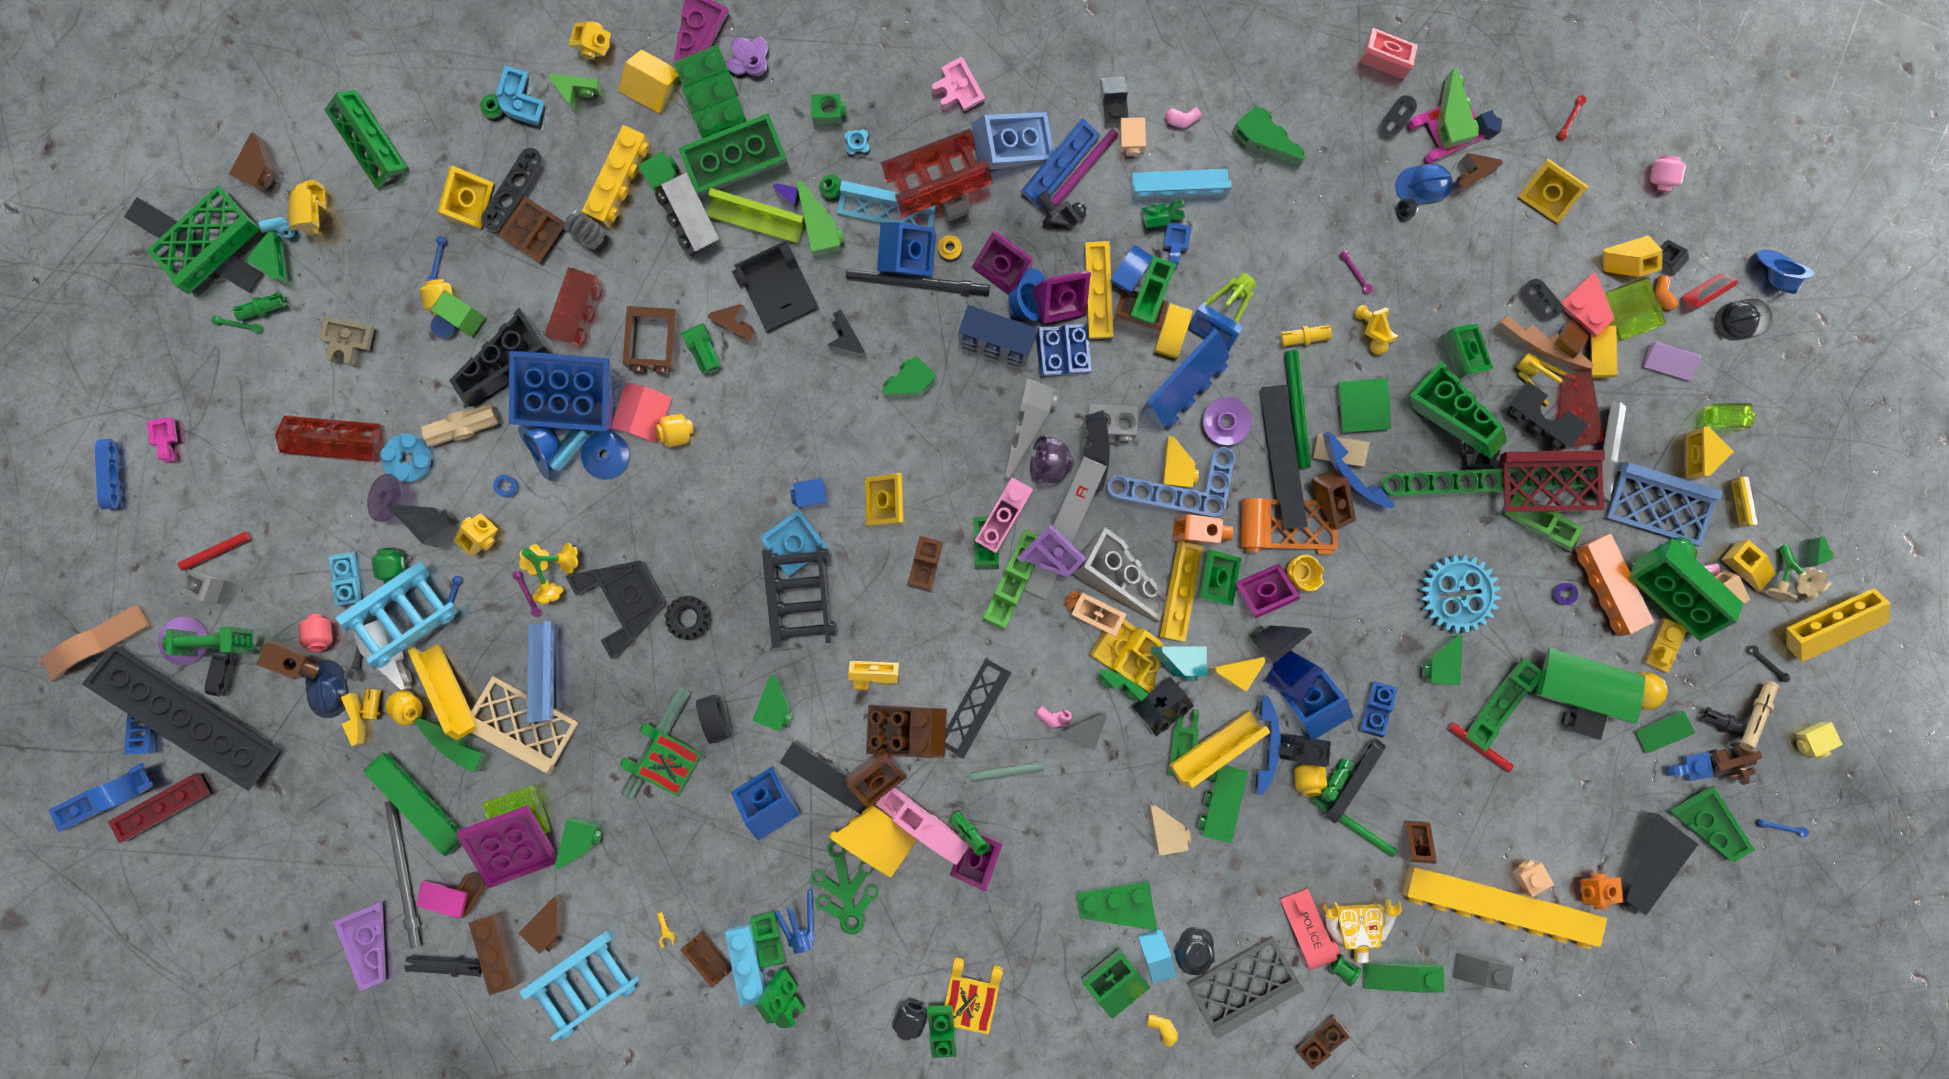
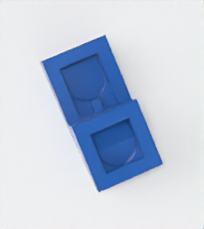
M1133 245L1110 282L1131 294L1151 264L1153 256L1138 246Z

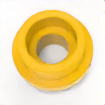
M947 235L939 241L938 251L943 258L952 260L961 254L962 243L956 236ZM948 243H952L955 248L949 251L945 246Z

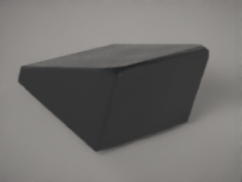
M1668 239L1661 246L1663 250L1662 267L1675 276L1689 260L1688 249Z

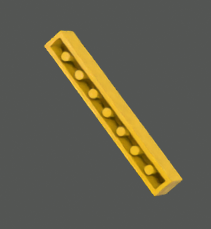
M1410 865L1408 866L1402 891L1403 895L1409 897L1408 901L1411 903L1423 905L1424 901L1433 903L1432 908L1446 912L1448 907L1457 910L1456 914L1471 918L1472 914L1481 916V921L1495 924L1496 920L1505 922L1504 927L1519 930L1520 926L1529 928L1528 933L1541 937H1543L1544 933L1552 934L1553 940L1567 943L1568 939L1577 941V946L1591 949L1592 945L1601 947L1607 918L1601 915Z

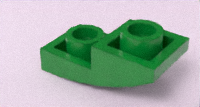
M928 1006L927 1015L932 1058L957 1057L953 1006Z

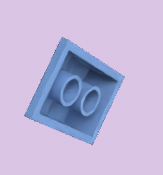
M1047 112L984 115L971 123L979 170L1004 169L1045 162L1054 151Z

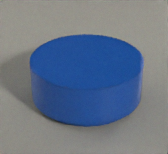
M436 315L431 321V330L439 338L448 339L456 333L457 327L439 315Z

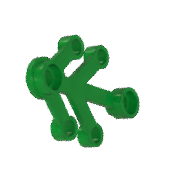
M832 840L827 846V853L835 861L839 886L826 878L825 873L821 870L814 871L810 879L814 885H820L841 899L844 910L832 904L829 896L825 894L819 895L815 904L818 909L826 910L838 918L841 929L845 933L853 935L862 930L864 926L863 913L870 902L877 898L879 889L874 884L867 885L864 889L863 898L854 909L852 898L865 878L873 872L874 867L871 866L869 872H864L862 865L866 862L862 861L859 865V871L849 884L844 859L847 850L842 847L840 853H835L833 846L838 843ZM815 874H821L823 880L816 882L814 880ZM874 888L876 891L875 896H868L867 889ZM820 898H825L828 904L822 907L818 901ZM854 917L857 921L856 925L850 926L847 922L848 918Z

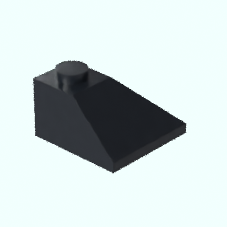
M395 504L389 507L412 534L425 545L438 546L457 528L453 523L454 517L446 509L442 511L433 507Z
M1260 625L1250 633L1252 638L1248 642L1260 657L1265 658L1266 664H1274L1310 635L1312 631L1310 628L1274 625L1264 628Z

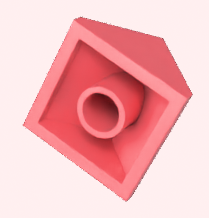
M1373 28L1359 63L1404 80L1413 67L1417 45Z
M626 382L611 429L657 443L656 425L659 424L660 418L666 417L672 397L646 386Z

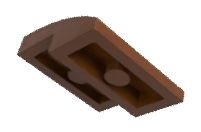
M524 196L498 236L540 263L562 231L565 222Z

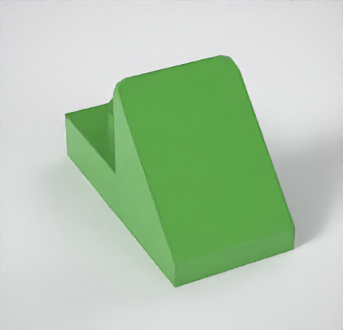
M549 74L550 81L573 111H575L577 93L588 98L593 97V95L601 96L602 86L598 79Z

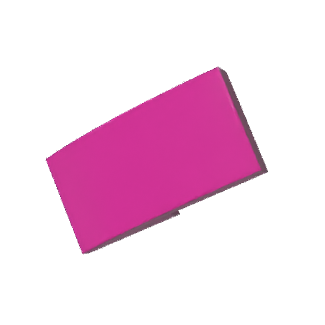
M421 881L416 906L461 918L468 892L447 888V886Z

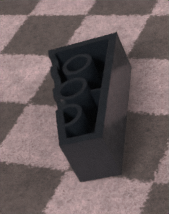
M520 308L513 313L514 316L507 324L504 323L498 329L499 332L489 342L486 341L482 345V350L474 358L471 357L449 380L460 399L469 407L474 406L509 383V351L552 354L529 317Z

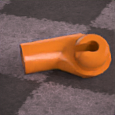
M1659 275L1654 298L1665 310H1675L1679 302L1668 290L1671 278Z

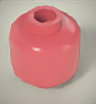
M320 614L308 615L307 619L301 621L298 625L299 643L309 652L324 651L333 642L332 624L328 619L322 618Z

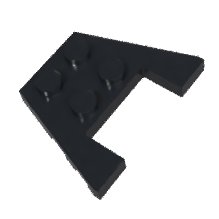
M641 560L565 576L576 596L599 584L620 621L621 629L600 640L610 659L616 658L665 604L664 599Z

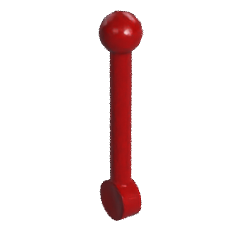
M1580 95L1576 99V106L1563 130L1558 133L1559 139L1567 138V131L1577 112L1587 101L1584 95Z

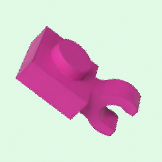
M167 417L146 421L149 445L157 446L158 460H164L165 463L175 461L174 451L170 444L178 442L175 419Z

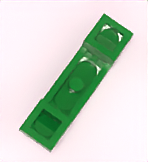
M1524 658L1505 678L1484 705L1465 737L1484 751H1487L1500 734V728L1528 692L1531 693L1538 684L1542 670Z

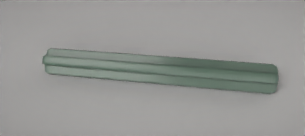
M683 688L676 690L656 727L657 730L667 735L669 734L690 695L687 690ZM650 738L649 742L647 743L643 753L641 754L637 762L638 765L642 761L644 755L646 754L654 739ZM631 773L621 794L628 799H633L644 779Z

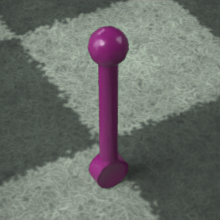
M1342 251L1340 253L1341 259L1348 263L1362 284L1363 292L1370 294L1373 291L1372 285L1366 283L1349 258V252Z
M515 571L513 578L518 581L532 609L531 615L539 617L541 610L535 606L522 580V573Z

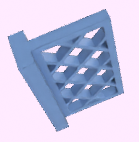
M1622 461L1619 469L1621 474L1606 518L1673 538H1687L1692 544L1701 546L1717 500L1721 499L1723 491ZM1626 478L1635 480L1639 488L1629 495L1626 494L1623 488ZM1640 482L1645 483V484H1648V485L1642 487V485H1641ZM1653 486L1658 487L1662 497L1650 502L1645 490ZM1664 489H1665V490H1669V491H1671V492H1669L1668 494H1666L1665 491H1664ZM1641 493L1646 505L1635 510L1629 499ZM1679 493L1682 495L1685 504L1674 509L1668 498ZM1688 497H1692L1695 499L1689 501ZM1664 500L1670 512L1658 517L1653 505ZM1700 500L1708 502L1705 513L1697 516L1692 504ZM1626 501L1631 513L1623 517L1614 515L1617 505ZM1688 507L1693 519L1681 524L1676 513ZM1649 508L1654 520L1643 524L1637 514ZM1672 515L1677 527L1666 531L1660 521ZM1633 516L1635 521L1630 520L1628 518ZM1694 522L1699 529L1696 539L1688 537L1684 530L1685 527ZM1657 523L1659 528L1653 527L1651 525ZM1680 530L1682 535L1676 534L1675 532Z

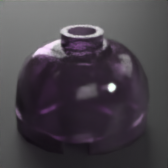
M1042 435L1037 438L1033 449H1037L1036 458L1031 456L1030 459L1031 478L1033 481H1037L1036 484L1054 485L1059 483L1072 470L1073 457H1071L1066 443L1062 440Z

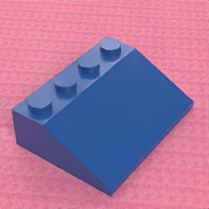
M1216 329L1204 339L1147 400L1141 412L1161 431L1166 426L1170 429L1180 419L1176 415L1182 409L1187 411L1196 402L1193 397L1197 392L1200 391L1203 394L1212 384L1209 381L1215 373L1220 376L1229 366L1225 362L1230 356Z
M509 351V424L606 432L612 427L613 396L609 358Z

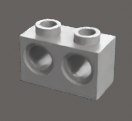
M1089 404L1088 414L1104 410L1109 437H1117V441L1130 442L1131 438H1136L1138 406ZM1121 418L1128 419L1131 423V428L1128 430L1121 429L1118 425V420Z

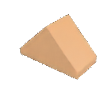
M1084 593L1081 594L1071 614L1090 626L1113 636L1117 635L1126 616L1125 613Z

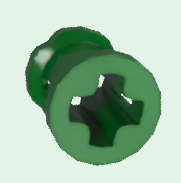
M1341 954L1337 955V960L1332 962L1328 969V973L1331 975L1336 974L1346 981L1345 984L1349 987L1356 982L1362 971L1358 966L1354 967L1344 960V956Z

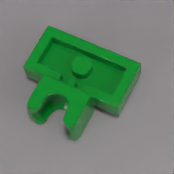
M786 969L777 971L754 1005L767 1024L775 1023L779 1028L793 1027L795 1020L792 1014L804 1012V1008L797 997H792L798 987Z

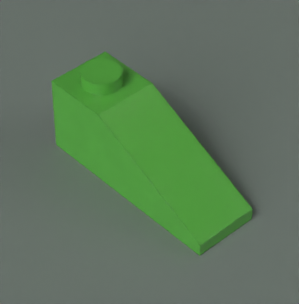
M801 180L796 181L813 257L842 251L840 243H844L842 228L837 229L835 221Z

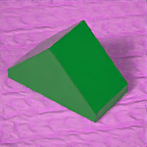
M273 231L267 232L247 260L273 280L282 285L287 284L281 237Z

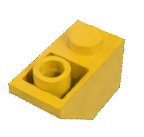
M1649 235L1603 249V270L1605 272L1635 277L1651 274L1662 270L1663 250Z
M1749 539L1737 541L1721 559L1758 592L1776 574L1768 556Z

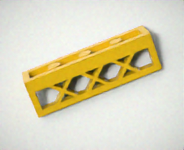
M436 644L424 652L419 651L415 647L408 650L444 733L457 741L478 729L442 647Z
M1246 710L1169 766L1182 786L1193 788L1269 734L1270 731L1267 726L1259 725L1251 711Z

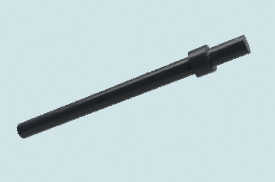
M856 269L846 270V278L954 290L960 291V294L970 295V292L988 295L990 293V285L971 283V280L962 279L960 282Z

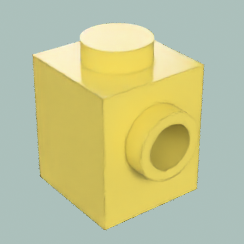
M1819 722L1795 734L1799 750L1805 756L1816 757L1817 759L1831 755V750L1843 745L1832 722Z

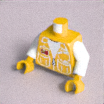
M1390 899L1385 901L1386 910L1380 904L1338 906L1337 902H1334L1335 906L1332 909H1328L1326 904L1323 905L1326 914L1327 931L1335 942L1341 944L1343 948L1354 949L1355 963L1369 962L1368 948L1381 947V942L1386 940L1394 925L1396 916H1399L1402 912L1400 900L1397 901L1395 906H1391Z

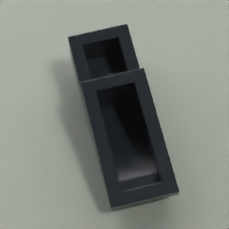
M1104 410L1085 415V422L1090 438L1083 440L1085 455L1087 458L1107 466L1097 487V492L1103 491L1110 458L1108 425Z

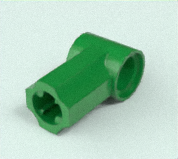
M704 323L681 332L687 348L692 352L703 375L721 367Z

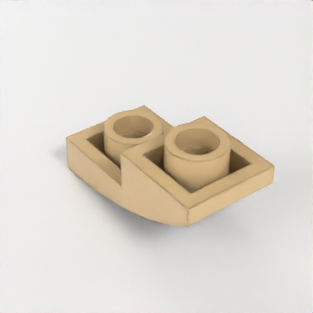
M1318 434L1313 458L1330 461L1324 444L1323 434ZM1336 437L1349 452L1342 460L1346 464L1365 466L1370 442Z

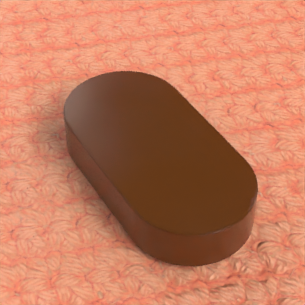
M477 871L466 874L456 890L468 892L461 918L471 914L487 889L486 883Z

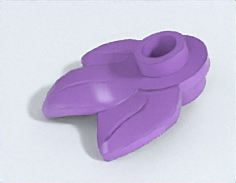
M761 36L756 37L752 43L745 38H736L732 41L731 51L734 56L725 62L728 71L735 75L744 73L753 76L762 75L767 69V59L765 58L768 51L767 42Z

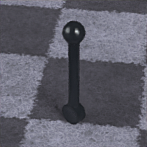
M1751 645L1747 648V652L1750 655L1757 656L1780 676L1781 681L1785 683L1790 681V675L1783 673L1759 652L1757 646Z

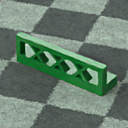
M357 91L337 92L324 111L374 187L380 188L389 176L402 174L407 167ZM336 107L340 110L341 119L335 112ZM349 125L353 129L354 138L350 134ZM362 145L366 149L367 158L364 156L362 152ZM375 165L381 172L379 177L375 172Z

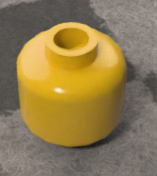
M443 279L425 281L424 286L420 288L423 308L427 311H432L431 308L444 290L453 295L451 285L444 282Z
M682 414L660 418L659 424L656 425L658 440L660 444L664 443L668 448L687 444L690 434H693L691 420H686Z
M408 690L395 691L388 697L385 704L388 716L400 725H411L415 723L417 717L422 715V702Z
M1304 763L1295 767L1296 790L1305 797L1322 795V791L1327 788L1326 768Z

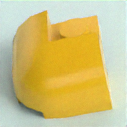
M317 180L299 183L290 192L288 199L290 230H302L307 235L318 234L319 211L326 210L325 186Z

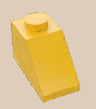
M1168 436L1165 445L1162 484L1191 490L1193 484L1198 483L1199 470L1195 469V462L1174 436Z

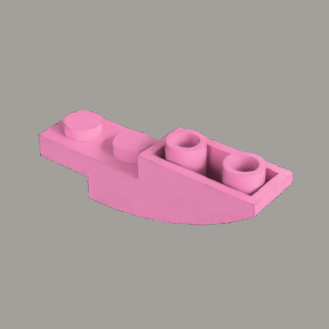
M896 787L881 797L876 804L890 815L893 821L955 865L959 863L970 848L968 843L963 841L955 831L936 816L930 815Z

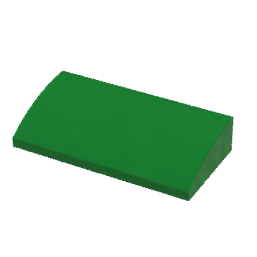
M1548 648L1535 695L1630 724H1637L1643 701L1645 676Z

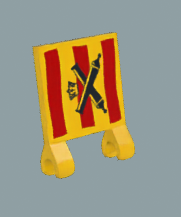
M955 958L945 1005L953 1006L956 1028L989 1035L1002 977V968L998 966L993 967L990 983L961 977L964 960L962 958Z

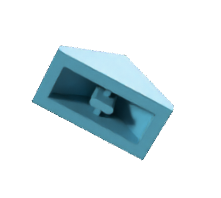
M1162 929L1139 935L1138 939L1152 983L1155 984L1176 977L1172 956Z

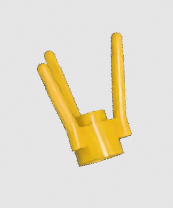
M1529 352L1516 367L1520 370L1518 376L1524 379L1526 383L1529 381L1533 385L1535 384L1528 376L1534 377L1539 371L1558 383H1561L1562 379L1551 371L1572 381L1576 380L1575 376ZM1547 400L1543 402L1545 406L1549 405Z

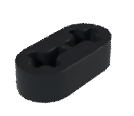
M1404 95L1397 99L1379 125L1380 133L1384 137L1394 138L1400 133L1417 109L1416 100L1409 95ZM1408 103L1409 110H1406L1403 115L1399 114L1398 112L1402 105ZM1395 118L1398 120L1394 125L1395 129L1389 131L1387 129L1388 124Z
M1532 279L1524 284L1522 296L1539 317L1548 321L1561 314V302L1542 280ZM1537 286L1539 289L1537 294L1531 295L1529 292L1531 287ZM1552 304L1554 306L1552 312L1546 313V305Z
M216 649L205 682V694L217 697L223 694L232 663V653H220V649Z

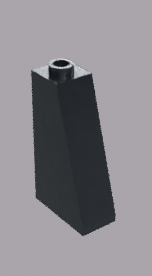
M1652 812L1648 814L1622 885L1623 907L1634 915L1637 913L1647 915L1699 845L1660 814Z

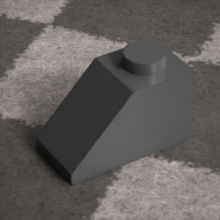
M1457 953L1453 978L1484 987L1510 991L1514 966L1502 961Z

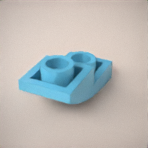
M355 551L329 556L328 560L333 581L330 583L335 606L358 603L361 601V589Z

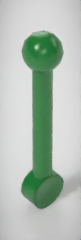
M217 315L211 318V322L214 325L221 323L250 329L254 333L262 331V326L258 323L250 325L221 319Z

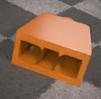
M1189 514L1174 517L1172 542L1184 541L1194 544L1214 545L1220 544L1221 540L1231 541L1233 538V527L1223 525V519Z

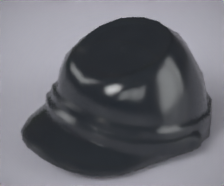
M1191 927L1182 933L1174 954L1178 967L1184 973L1189 975L1203 974L1215 962L1214 940L1211 933L1206 929Z

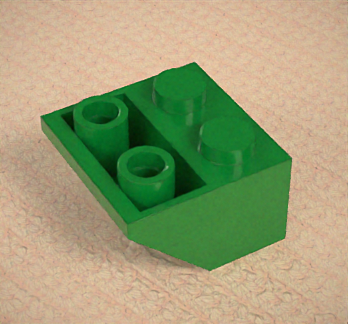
M1120 948L1081 979L1086 989L1112 1019L1151 988Z

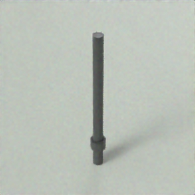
M387 801L384 803L405 919H403L404 930L407 929L410 949L420 947L417 929L420 925L418 916L415 917L396 806L391 801Z

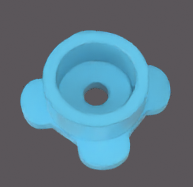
M861 129L860 131L854 130L845 133V139L848 143L846 147L848 154L853 155L855 152L867 153L870 146L867 144L868 132Z

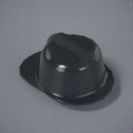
M1759 299L1730 302L1723 305L1715 317V325L1718 332L1730 340H1740L1762 335L1769 330L1773 322L1770 307Z

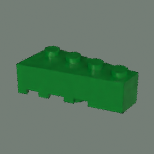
M1443 361L1431 371L1410 395L1415 411L1490 459L1507 442L1504 426L1485 406L1478 402L1470 390L1468 391L1462 385L1460 379L1448 370Z

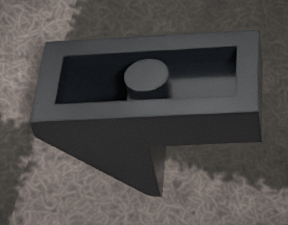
M1125 77L1101 78L1104 126L1119 125L1121 118H1129L1127 106L1128 88Z
M840 309L833 313L835 321L831 323L837 334L843 333V336L829 343V349L858 357L865 356V350L842 310Z

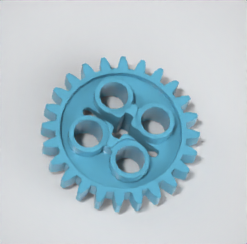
M1457 554L1451 556V562L1447 557L1442 558L1443 565L1439 562L1433 563L1436 570L1427 569V573L1431 576L1430 578H1422V581L1427 584V587L1419 589L1426 593V596L1420 598V601H1427V605L1422 609L1431 611L1427 617L1428 619L1437 618L1435 626L1444 623V631H1448L1451 626L1453 633H1459L1460 628L1463 633H1469V626L1473 631H1477L1478 623L1482 626L1487 625L1485 617L1489 619L1494 618L1490 610L1499 609L1497 605L1493 604L1494 601L1501 600V597L1495 595V592L1500 590L1501 587L1493 586V583L1498 578H1490L1489 575L1493 570H1484L1485 562L1477 565V557H1472L1468 561L1467 554H1464L1459 561ZM1468 574L1473 575L1475 578V583L1472 587L1465 581ZM1444 577H1447L1451 582V587L1448 590L1444 589L1441 584ZM1474 589L1481 590L1480 594L1439 598L1440 594ZM1472 598H1475L1479 603L1476 611L1472 610L1469 606ZM1448 601H1451L1455 606L1452 614L1447 613L1445 609Z

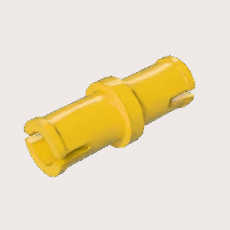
M1330 324L1311 328L1302 326V329L1281 332L1283 347L1303 343L1306 346L1310 345V342L1332 339Z

